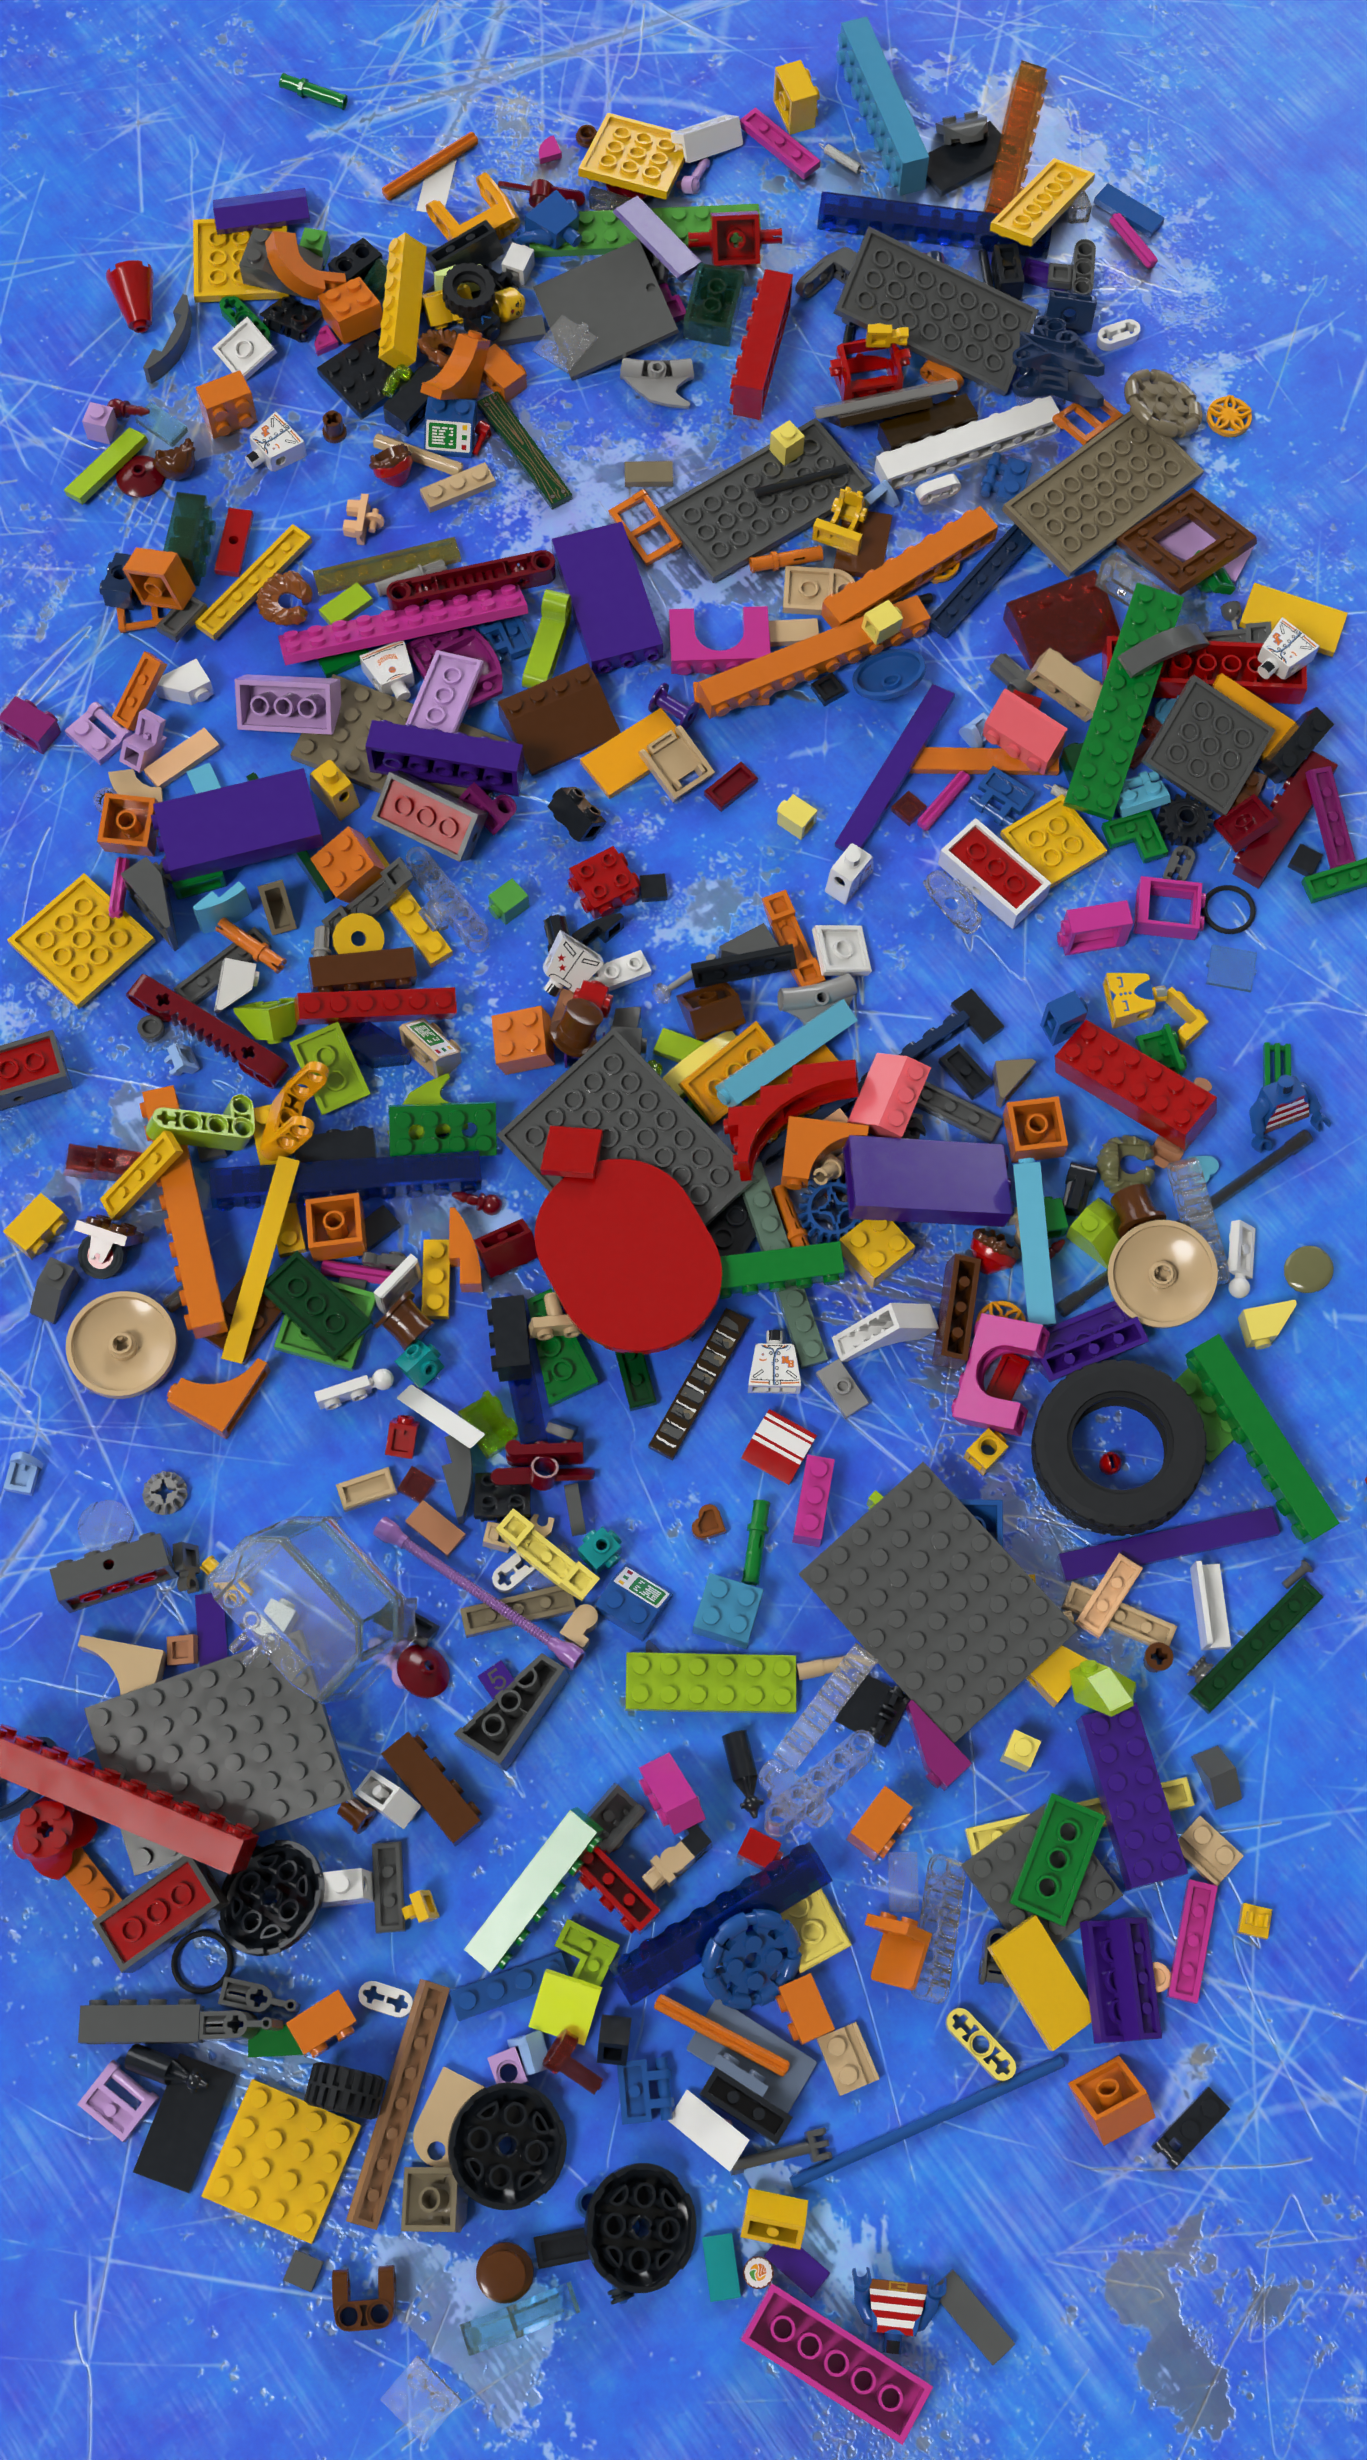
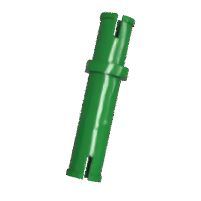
M282 73L280 77L279 87L295 92L299 97L304 98L307 96L342 110L346 108L348 102V95L310 83L306 78L299 79L286 73Z
M753 1500L751 1523L747 1525L749 1537L743 1578L741 1580V1583L759 1585L765 1534L769 1533V1527L767 1526L771 1504L769 1501Z

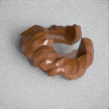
M440 328L438 331L429 329L426 333H422L418 339L419 350L421 353L426 354L431 362H434L443 369L450 356L442 352V350L446 347L454 349L458 334L454 329L452 331L449 329L444 331L443 328Z
M289 570L283 575L274 573L273 577L268 578L264 582L263 588H260L259 593H257L256 603L259 614L266 621L274 622L276 625H284L286 627L293 624L299 625L306 621L308 612L300 606L289 609L283 608L279 605L278 600L283 594L290 593L302 600V605H306L312 601V589L303 577L295 571Z

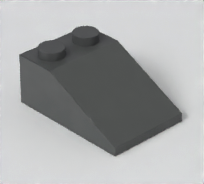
M254 227L239 264L243 284L303 297L284 285L274 273L269 263L265 241L272 231ZM297 244L303 260L312 268L322 271L325 263L324 258Z
M144 857L122 872L121 876L130 898L170 947L176 951L179 947L170 897L166 889L169 885L163 877L165 873L157 862L152 864L147 857Z

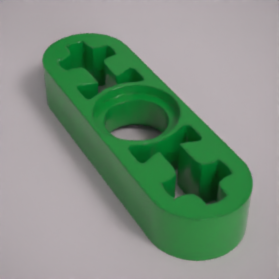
M226 296L221 299L219 304L221 314L233 328L240 321L248 317L271 344L272 339L268 327L238 297Z

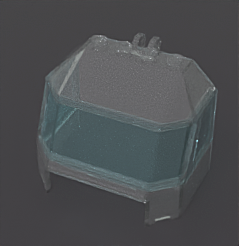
M290 1516L252 1535L245 1536L206 1577L214 1600L243 1631L231 1643L229 1649L234 1654L241 1650L251 1639L256 1646L250 1649L240 1660L245 1667L263 1653L291 1685L320 1704L357 1699L416 1639L415 1610H417V1598H406L337 1524L342 1517Z

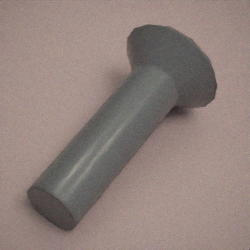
M1301 1560V1566L1285 1579L1282 1585L1288 1589L1305 1573H1313L1311 1565L1305 1560Z

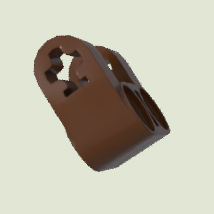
M395 2265L378 2267V2299L351 2301L349 2269L332 2271L334 2317L336 2325L341 2330L350 2332L381 2329L393 2322L396 2314ZM378 2304L386 2306L389 2312L387 2320L383 2323H379L373 2318V2309ZM347 2307H353L357 2311L358 2319L354 2325H347L342 2319V2313Z

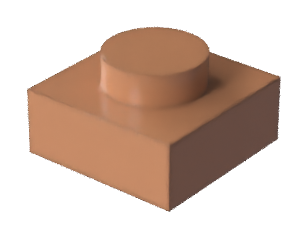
M198 1635L167 1637L168 1666L198 1664Z

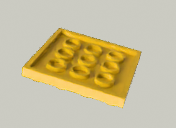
M607 113L578 168V176L666 200L685 163L682 144L672 143L670 133L675 132V130Z
M215 219L193 220L195 303L220 302L226 296H236L241 301L282 299L283 297H289V294L243 284L239 264L253 230L217 235ZM288 226L266 228L264 230L288 232Z
M85 873L7 939L9 945L78 1009L84 1006L156 942L154 937L125 910L121 918H111L108 910L110 896Z
M251 2079L201 2197L313 2244L362 2125L325 2109L310 2106L299 2098Z

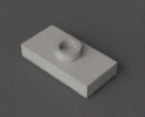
M839 1359L816 1372V1377L845 1419L868 1406L869 1402Z

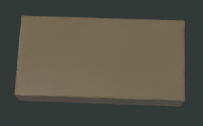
M673 461L624 462L625 487H673Z

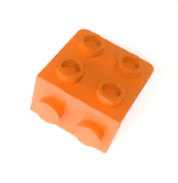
M881 1911L880 1916L868 1913L864 1925L883 1933L871 1971V1979L876 1982L913 1991L917 1987L932 1933L919 1928L918 1921L902 1916L901 1921H898L897 1916Z

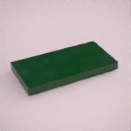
M298 1251L266 1279L263 1295L334 1362L374 1325L372 1320Z

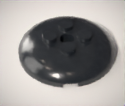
M275 1840L273 1844L255 1847L247 1869L231 1875L228 1874L223 1882L221 1890L230 1904L220 1910V1920H218L221 1932L233 1947L253 1956L277 1954L296 1944L313 1926L324 1900L325 1882L322 1868L317 1858L301 1844L289 1840Z
M514 2082L497 2083L487 2086L472 2095L462 2105L451 2125L448 2137V2159L452 2174L460 2188L471 2199L486 2207L498 2210H513L528 2206L541 2195L546 2194L560 2175L567 2147L565 2127L553 2103L540 2091ZM504 2137H508L511 2141V2147L507 2153L503 2154L498 2144Z
M649 2163L629 2164L612 2172L597 2187L587 2207L584 2222L586 2248L597 2272L608 2283L620 2290L632 2293H648L669 2284V2280L680 2269L685 2267L695 2243L696 2214L689 2193L685 2192L682 2185L678 2182V2178L669 2170ZM638 2220L640 2227L636 2234L634 2229H632V2225H635Z

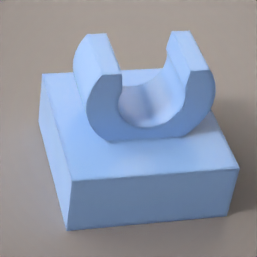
M173 1043L167 1048L169 1055L164 1059V1062L171 1065L174 1064V1068L169 1071L170 1075L179 1076L183 1072L194 1074L200 1069L191 1047Z

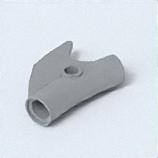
M623 358L620 379L628 383L650 403L673 408H690V402L680 397L676 391L685 382L694 380L691 358L678 360Z
M846 973L817 984L780 988L777 996L778 1008L780 1011L797 1017L804 1025L842 999L849 1006L854 995L857 994V986L853 977Z

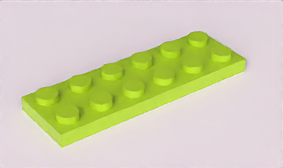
M627 1652L625 1711L796 1714V1655Z

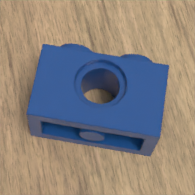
M1075 991L1057 998L1046 1005L1040 1026L1052 1046L1071 1038L1085 1021L1088 1007L1084 999L1079 998Z

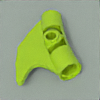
M446 1073L416 1088L409 1093L402 1105L449 1103L442 1099L440 1093L450 1080V1075ZM444 1123L439 1124L436 1127L435 1133L437 1136L449 1133L450 1127ZM468 1123L462 1127V1130L469 1129ZM416 1124L409 1129V1136L412 1138H419L423 1134V1127Z

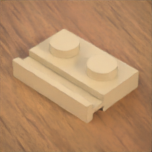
M1198 1816L1178 1839L1184 1860L1211 1885L1218 1886L1244 1857L1201 1816Z
M857 2022L816 2039L839 2096L880 2079Z

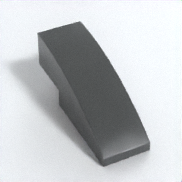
M450 1435L446 1436L445 1440L452 1463L443 1465L442 1469L458 1523L462 1524L465 1522L472 1494V1455L470 1448Z

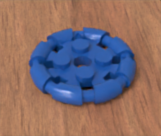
M753 1909L752 1913L744 1914V1912H741L720 1925L715 1937H710L702 1956L701 1964L705 1970L702 1977L712 1997L716 2000L721 1999L722 2004L729 2008L747 2010L751 2009L752 2005L759 2004L764 2006L774 2001L775 1996L779 1995L778 1987L794 1980L801 1963L802 1954L799 1952L801 1940L794 1925L788 1919L783 1920L781 1914L767 1909ZM753 1925L754 1931L746 1932L748 1926ZM787 1947L786 1952H780L781 1948ZM750 1953H757L754 1961L745 1963V1958ZM723 1962V1967L716 1968ZM776 1970L779 1971L780 1974L773 1980L771 1978ZM731 1981L732 1985L727 1989V1985ZM749 1988L756 1990V1992L749 1994Z

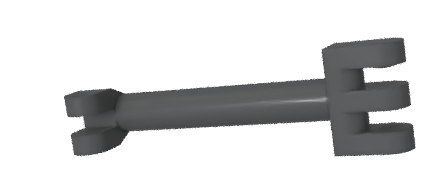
M826 2128L804 2132L806 2142L743 2157L740 2155L730 2171L731 2176L744 2173V2169L806 2154H809L811 2163L832 2158L831 2152L819 2154L818 2148L830 2146L829 2141L817 2142L815 2137L825 2135L827 2133Z

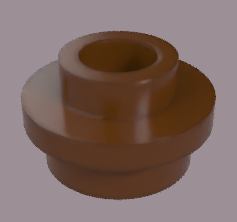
M591 125L581 126L576 133V142L582 147L589 148L597 134L596 129Z

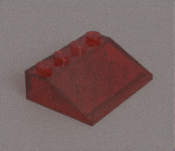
M1095 570L1007 602L1003 620L1030 670H1032L1038 658L1049 648L1061 653L1063 658L1073 664L1102 653L1106 637H1119L1120 634L1106 588Z

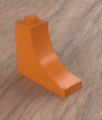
M468 330V333H458L454 349L447 363L433 379L422 382L420 392L439 400L477 398L490 340L482 338V333Z
M789 1116L781 1185L791 1190L807 1188L809 1178L816 1165L832 1151L844 1147L849 1135L868 1136L869 1126Z
M257 1358L254 1364L243 1374L223 1383L200 1384L181 1378L178 1384L174 1383L169 1389L167 1402L175 1411L227 1439L271 1370L265 1361Z

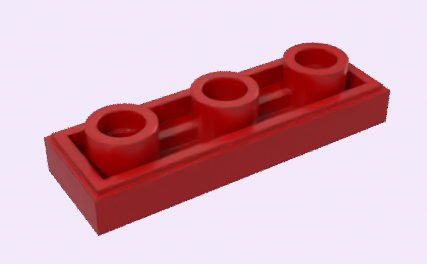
M228 508L214 569L215 574L240 577L254 517L252 510Z

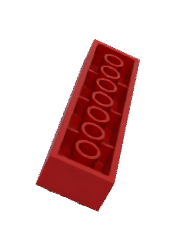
M1118 636L1106 637L1102 651V685ZM1208 641L1210 644L1205 648L1190 654L1186 651L1164 660L1152 696L1155 698H1177V695L1181 694L1191 676L1195 675L1212 686L1217 676L1222 673L1266 703L1301 704L1307 691V666L1287 679H1281L1275 673L1268 679H1265L1257 671L1258 667L1262 664L1257 658L1264 643Z

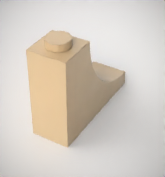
M80 1635L78 1647L83 1652L98 1656L110 1665L118 1680L120 1695L162 1681L167 1663V1654L164 1650Z

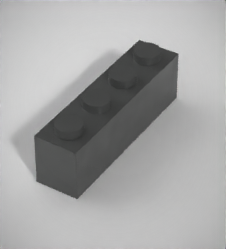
M134 1999L119 2000V2005H107V2000H89V2005L80 2006L78 2043H203V2040H199L200 2012H204V2006L196 2004L197 1999H179L178 2005H167L166 1999H149V2005H137V2000Z

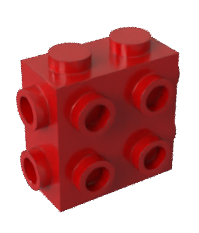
M614 846L569 868L570 879L567 880L568 885L573 893L577 892L579 894L582 908L586 913L590 912L594 920L601 916L611 915L615 909L623 905H631L639 897L640 880L635 872L631 873L627 867L628 862L622 852L618 853Z

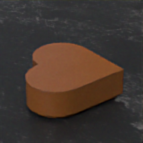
M711 1504L702 1506L699 1510V1518L692 1524L693 1536L698 1540H707L725 1534L726 1529L718 1508Z

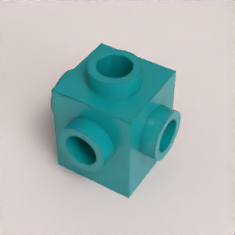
M420 1340L410 1345L394 1361L407 1378L420 1389L430 1380L434 1379L444 1368V1365L438 1359L441 1356L439 1351L431 1343L426 1346Z
M601 1527L598 1531L595 1529L590 1531L582 1540L584 1544L578 1548V1556L598 1575L606 1567L611 1569L620 1561L621 1557L619 1555L622 1553V1548L619 1544L622 1541L612 1530L607 1532Z

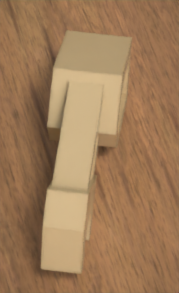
M534 1514L530 1522L535 1525L534 1529L547 1539L552 1533L555 1518L548 1517L547 1525L539 1526L537 1523L539 1515ZM488 1521L483 1538V1547L509 1553L513 1548L506 1542L498 1541L499 1534L495 1531V1528L500 1523Z

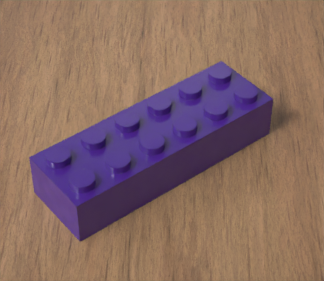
M387 720L371 721L365 746L370 772L388 775L391 771L400 770L421 781L468 788L475 782L484 791L519 797L525 771L523 745L514 741L503 742L489 737L468 736L461 732L454 734L443 732L436 728H418L412 724H394Z
M1135 1702L1134 1706L1112 1717L1101 1712L1081 1716L1076 1721L1102 1811L1106 1816L1107 1828L1126 1891L1188 1874L1137 1703Z

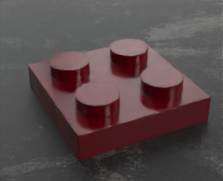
M1253 794L1229 810L1227 815H1222L1216 819L1213 826L1233 851L1237 853L1263 834L1268 833L1279 822L1263 802Z

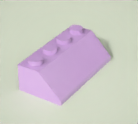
M243 675L235 679L237 730L332 735L334 734L341 707L340 679Z

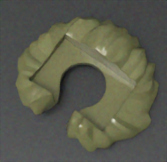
M1129 1135L1111 1138L1102 1145L1103 1148L1097 1156L1096 1166L1098 1167L1097 1172L1100 1174V1179L1104 1182V1186L1109 1188L1110 1193L1116 1194L1121 1189L1135 1184H1145L1149 1189L1155 1180L1154 1169L1145 1166V1169L1135 1174H1128L1121 1169L1120 1161L1126 1156H1134L1142 1161L1149 1160L1155 1155L1153 1145H1150L1147 1140L1143 1141Z

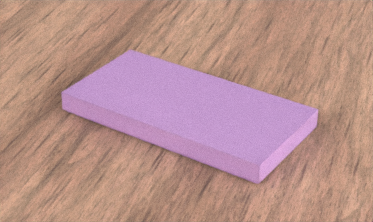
M1188 520L1158 540L1157 543L1183 563L1194 556L1198 550H1203L1216 540L1194 522ZM1254 546L1224 566L1234 585Z
M436 650L406 724H412L418 728H436L443 732L457 733L483 671L484 661Z

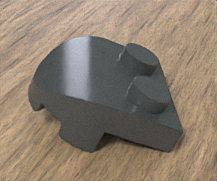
M978 111L965 112L964 117L956 118V115L946 116L942 118V122L935 123L936 133L943 134L945 145H951L956 142H961L962 144L982 140L984 136H989L987 116L978 114Z

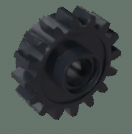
M1176 794L1174 801L1170 798L1171 803L1161 806L1156 820L1159 823L1158 829L1163 832L1162 838L1171 842L1170 845H1184L1194 848L1197 842L1202 844L1205 837H1209L1214 820L1211 819L1213 812L1210 810L1206 811L1208 804H1200L1196 798L1191 800L1189 794H1186L1185 799Z

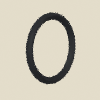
M1222 885L1206 894L1202 914L1207 924L1214 930L1224 934H1237L1246 930L1252 924L1256 911L1254 901L1247 892L1236 886ZM1230 890L1241 894L1247 900L1250 906V916L1243 926L1235 929H1225L1216 925L1210 919L1207 912V904L1215 893Z
M207 1930L193 1932L185 1936L173 1952L171 1961L173 1976L180 1987L193 1994L211 1993L223 1985L224 1977H230L234 1962L233 1952L229 1943L218 1933ZM202 1936L211 1937L220 1942L226 1951L228 1961L225 1973L217 1983L210 1987L196 1988L190 1986L181 1978L178 1972L177 1962L179 1953L190 1940Z

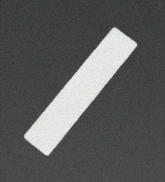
M414 1385L408 1386L397 1397L402 1403L468 1448H472L485 1435Z

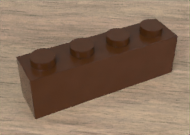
M413 947L309 957L307 967L311 992L385 990L391 987L408 989L415 985L417 979Z
M955 1253L946 1263L937 1323L939 1329L936 1331L932 1359L933 1365L958 1370L968 1360L981 1259Z
M407 1732L381 1754L456 1847L482 1825L481 1820L478 1818L482 1813L472 1801L468 1804L460 1796L464 1791L454 1778L451 1781L447 1780L443 1775L446 1769L435 1756L430 1759L425 1752L428 1746L418 1734L413 1737Z

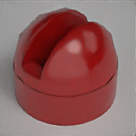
M1107 1452L1099 1460V1468L1106 1475L1116 1474L1122 1466V1459L1115 1452ZM1109 1457L1113 1458L1115 1468L1111 1469Z

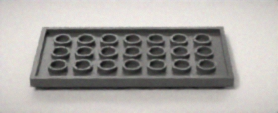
M868 227L833 313L867 329L868 324L877 323L892 325V329L909 327L907 345L900 346L939 365L951 368L961 376L1004 396L1008 391L1017 368L1012 362V355L1020 347V332L1030 333L1039 310L890 236Z
M817 418L798 428L805 436L803 454L786 466L769 450V444L658 508L659 514L677 537L680 538L684 548L712 583L747 564L749 557H758L812 526L817 518L824 519L834 513L831 512V508L835 498H839L840 489L845 490L846 487H850L851 491L856 493L861 491L863 495L871 491L872 484ZM847 464L848 474L760 498L755 497V488Z

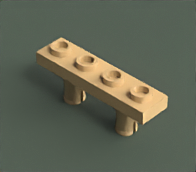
M555 1292L544 1296L547 1316L533 1317L527 1328L529 1339L548 1340L554 1336L573 1338L582 1334L571 1322L568 1315L563 1314L562 1304Z

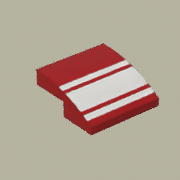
M769 1409L741 1459L790 1485L818 1435Z

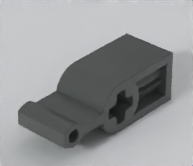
M224 1977L218 2004L258 2014L268 2013L274 2006L285 2008L291 2013H297L301 2004L293 1999H288L287 2001L276 1999L274 1992L262 1984L230 1977ZM263 1991V1995L267 1997V2002L261 2003L260 2007H258L254 1997L260 1996ZM230 1992L244 1994L246 1997L230 1994Z
M237 2010L200 2012L199 2040H249L256 2036L259 2029L272 2031L283 2029L282 2020L270 2017L258 2020L256 2015L249 2012ZM244 2023L243 2027L239 2028V2024Z

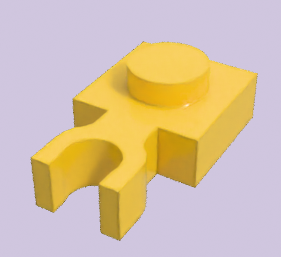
M882 323L868 324L866 347L890 348L891 343L907 345L909 327L892 329V325H884Z

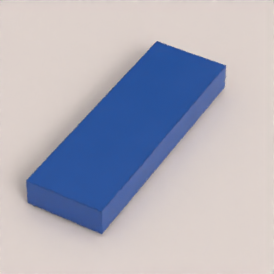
M1109 183L1106 184L1094 199V204L1112 215L1120 213L1131 227L1149 238L1164 223L1165 218Z

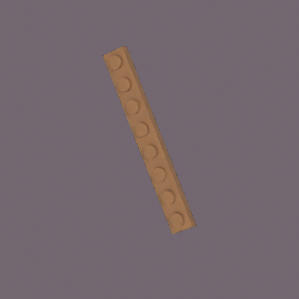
M423 1979L419 1981L346 2218L347 2222L377 2230L450 1988Z

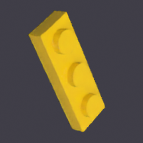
M424 1239L421 1312L429 1319H449L451 1268L449 1240Z

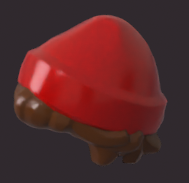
M401 443V445L398 444L386 448L382 452L375 454V456L371 455L369 467L382 482L390 486L401 487L406 483L411 472L413 463L412 453L408 451L407 446Z
M978 1228L973 1231L970 1248L972 1249V1257L981 1259L980 1272L990 1275L1013 1268L1017 1259L1021 1257L1020 1249L1006 1243L1004 1234L996 1235L995 1230L986 1231L985 1228Z

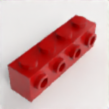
M599 1847L592 1853L587 1851L581 1859L584 1865L578 1871L581 1875L578 1880L586 1889L591 1891L594 1888L602 1896L599 1901L609 1912L615 1909L622 1916L619 1922L631 1934L635 1930L641 1934L660 1915L661 1910Z

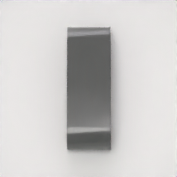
M1081 239L1075 245L1071 265H1073L1071 288L1069 290L1071 293L1092 294L1096 246L1091 240Z

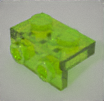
M488 1390L483 1392L481 1399L458 1411L457 1415L485 1434L476 1444L487 1459L503 1451L507 1442L516 1440L518 1436L516 1423L512 1418H508L505 1415L500 1400L496 1396H492Z

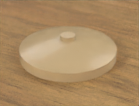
M1171 1220L1149 1221L1128 1231L1116 1244L1108 1265L1109 1288L1118 1307L1129 1318L1138 1317L1142 1325L1152 1328L1178 1327L1195 1319L1210 1303L1218 1280L1216 1258L1207 1241L1191 1227Z
M130 1291L112 1292L94 1299L76 1315L70 1325L66 1338V1356L72 1372L88 1390L106 1398H132L150 1391L167 1376L177 1354V1333L169 1314L152 1298Z

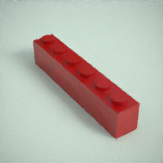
M455 987L297 993L294 998L296 1025L333 1024L335 1022L414 1021L422 1018L425 1020L452 1019L457 1014Z

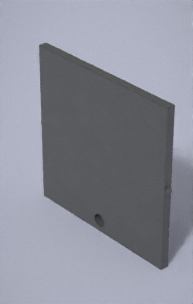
M639 239L533 287L572 381L679 333Z

